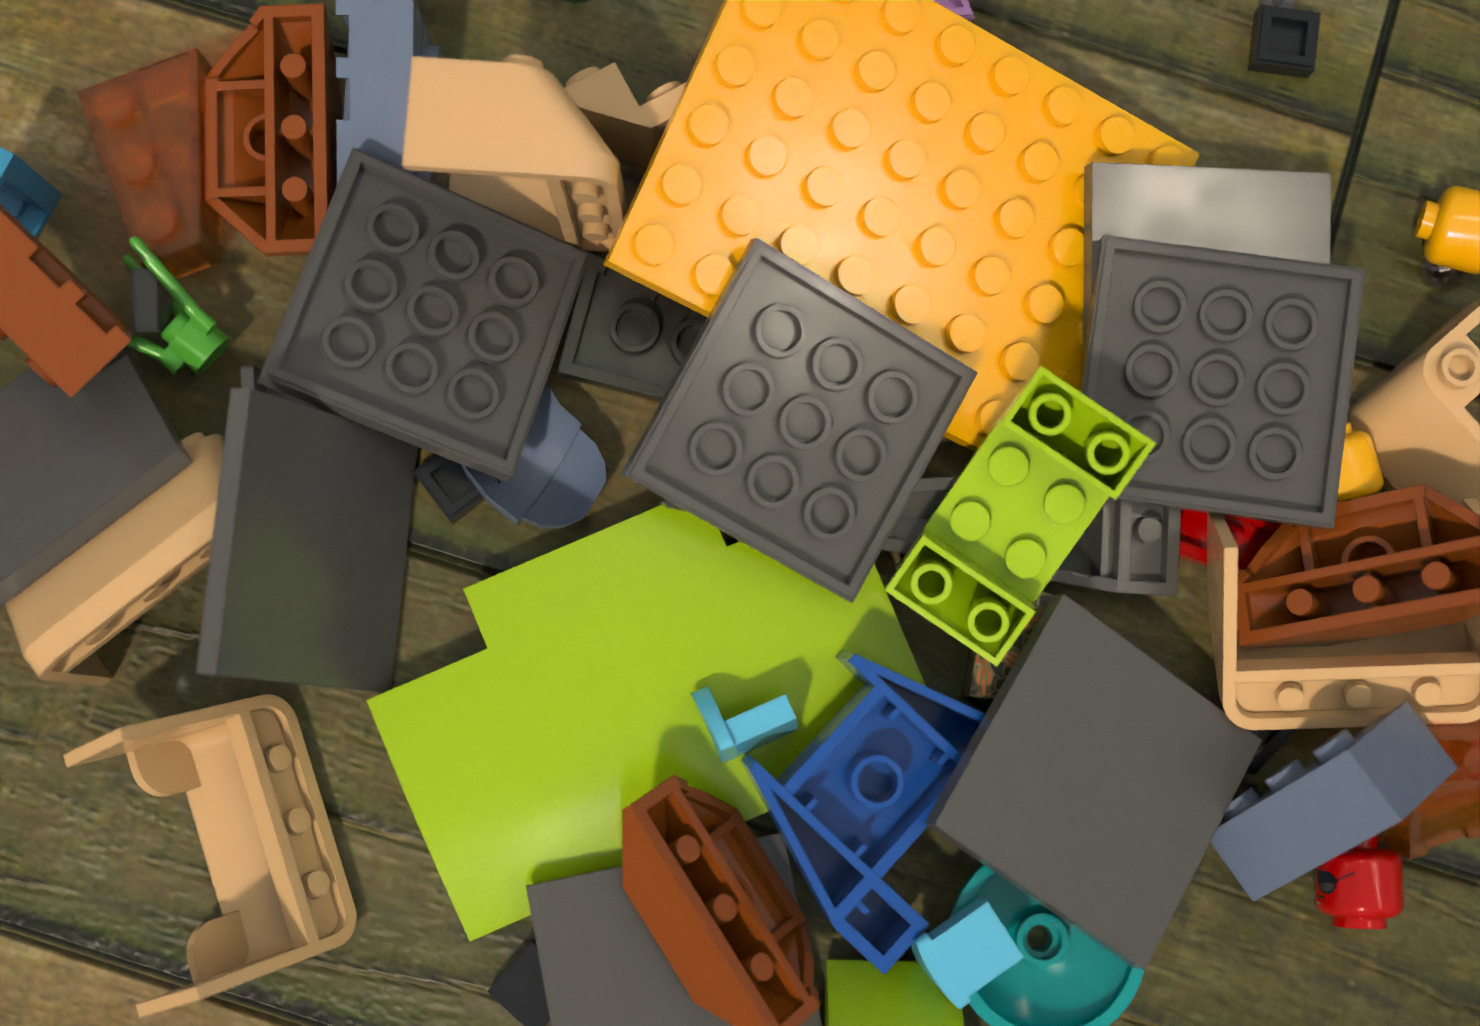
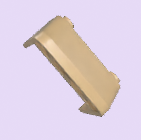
M525 55L506 56L502 59V62L412 56L402 160L404 170L450 173V191L592 254L608 255L628 211L620 163L555 75L543 69V62Z
M1480 299L1462 308L1348 409L1347 422L1351 423L1352 430L1365 431L1370 434L1373 440L1384 480L1382 488L1385 492L1425 483L1461 505L1462 499L1476 498L1480 502V424L1464 408L1480 394V349L1467 336L1480 323Z
M197 432L181 440L193 462L190 466L5 604L23 657L40 680L98 686L107 684L113 679V676L94 652L209 564L224 436L212 434L205 437L202 432Z
M1476 498L1462 499L1463 506L1480 515V502ZM1207 513V607L1219 697L1225 714L1231 722L1247 730L1366 727L1405 701L1411 705L1425 725L1464 724L1480 719V614L1460 623L1331 646L1241 647L1237 632L1238 573L1242 570L1238 569V546L1224 516Z
M263 694L120 727L63 755L66 767L68 768L126 753L132 775L136 783L145 792L157 797H167L186 792L222 916L206 921L196 927L187 943L186 957L193 983L136 1004L139 1018L202 1000L337 948L351 938L357 920L355 904L298 718L293 708L281 697Z

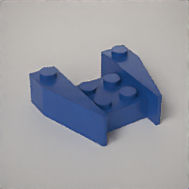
M841 650L835 658L864 684L777 780L748 753L740 761L823 915L849 943L885 975L913 944V940L918 938L930 924L881 878L928 827L924 824L985 714L864 657Z

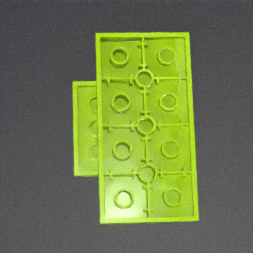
M660 505L463 588L487 649L369 698L366 701L442 882L469 941H473L531 915L526 885L622 865V809L674 774L686 780L688 786L708 792L737 808L745 822L768 812L740 761L745 754L726 763L720 761L710 733L691 693L708 686L724 721L786 694L796 716L798 730L748 752L754 760L777 780L864 685L835 658L841 650L855 653L917 683L926 685L875 564L854 602L851 603L741 541L726 546L719 529L691 513L668 509Z

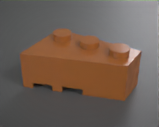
M0 204V339L5 340L9 337L28 355L25 359L26 363L43 380L54 388L59 386L71 398L132 341L134 331Z

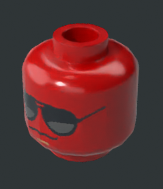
M1375 835L1314 868L1315 906L1319 911L1331 916L1332 926L1352 929H1386L1387 919L1400 915L1404 908L1402 857L1392 849L1378 847V835Z

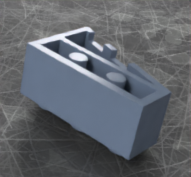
M335 0L336 15L343 17L349 29L347 57H336V78L346 79L343 120H336L338 184L353 147L404 170L402 160L412 56L443 58L441 46L433 45L415 0ZM405 170L436 184V172Z
M1407 701L1354 735H1351L1347 729L1334 735L1312 751L1316 759L1309 764L1303 766L1298 758L1288 763L1264 780L1269 789L1262 794L1257 795L1253 788L1249 787L1233 797L1224 814L1225 819L1220 822L1210 843L1253 902L1401 822L1458 769Z

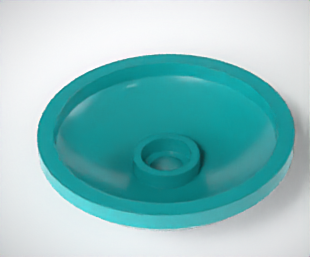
M981 864L969 876L954 902L950 917L980 896L988 901L1024 956L1019 962L969 996L972 1001L969 1005L977 1015L990 1026H1109L1119 1018L1134 998L1145 970L1131 967L985 865ZM1042 925L1047 932L1046 942L1043 946L1033 949L1028 945L1027 934L1032 927Z

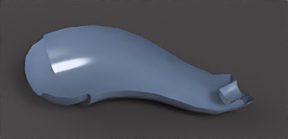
M547 382L514 477L508 483L499 480L501 482L499 484L496 478L462 465L465 474L486 502L516 526L523 521L539 528H564L578 522L587 514L607 481L605 461L596 443L580 430L582 424L560 405Z

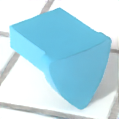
M708 686L691 693L710 733L718 757L724 763L798 730L797 719L786 694L724 721Z
M981 896L929 933L925 932L913 940L911 945L919 965L958 1009H962L972 1002L969 996L1024 958L988 901Z

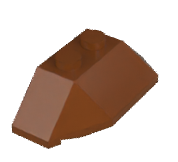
M324 3L260 6L250 18L251 24L230 44L204 78L205 201L266 257L309 255L337 187L336 120H342L340 82L339 78H336V59L328 13Z
M1423 483L1337 502L1333 529L1325 530L1281 524L1260 548L1248 567L1238 573L1237 632L1239 645L1243 648L1331 646L1460 623L1479 615L1480 515Z
M675 774L622 809L623 889L693 1002L732 1026L802 1025L820 1008L818 989L813 987L814 960L808 921L738 809L708 792L688 786L686 780Z

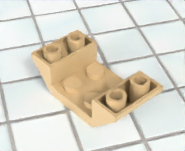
M614 62L602 69L589 67L579 71L566 82L564 89L617 159L647 168L686 82L680 84L679 81H671L658 87L649 94L646 103L639 106Z

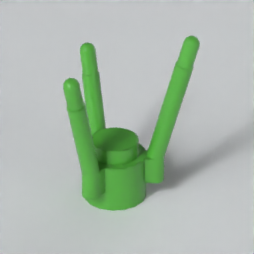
M133 236L130 238L129 244L142 259L146 267L130 253L123 256V263L132 272H134V269L148 268L174 298L172 314L175 318L161 334V338L169 344L166 349L134 333L132 341L126 346L157 360L174 375L186 366L196 376H199L219 358L229 345L231 338L216 326L218 322L199 307L144 241L138 236Z

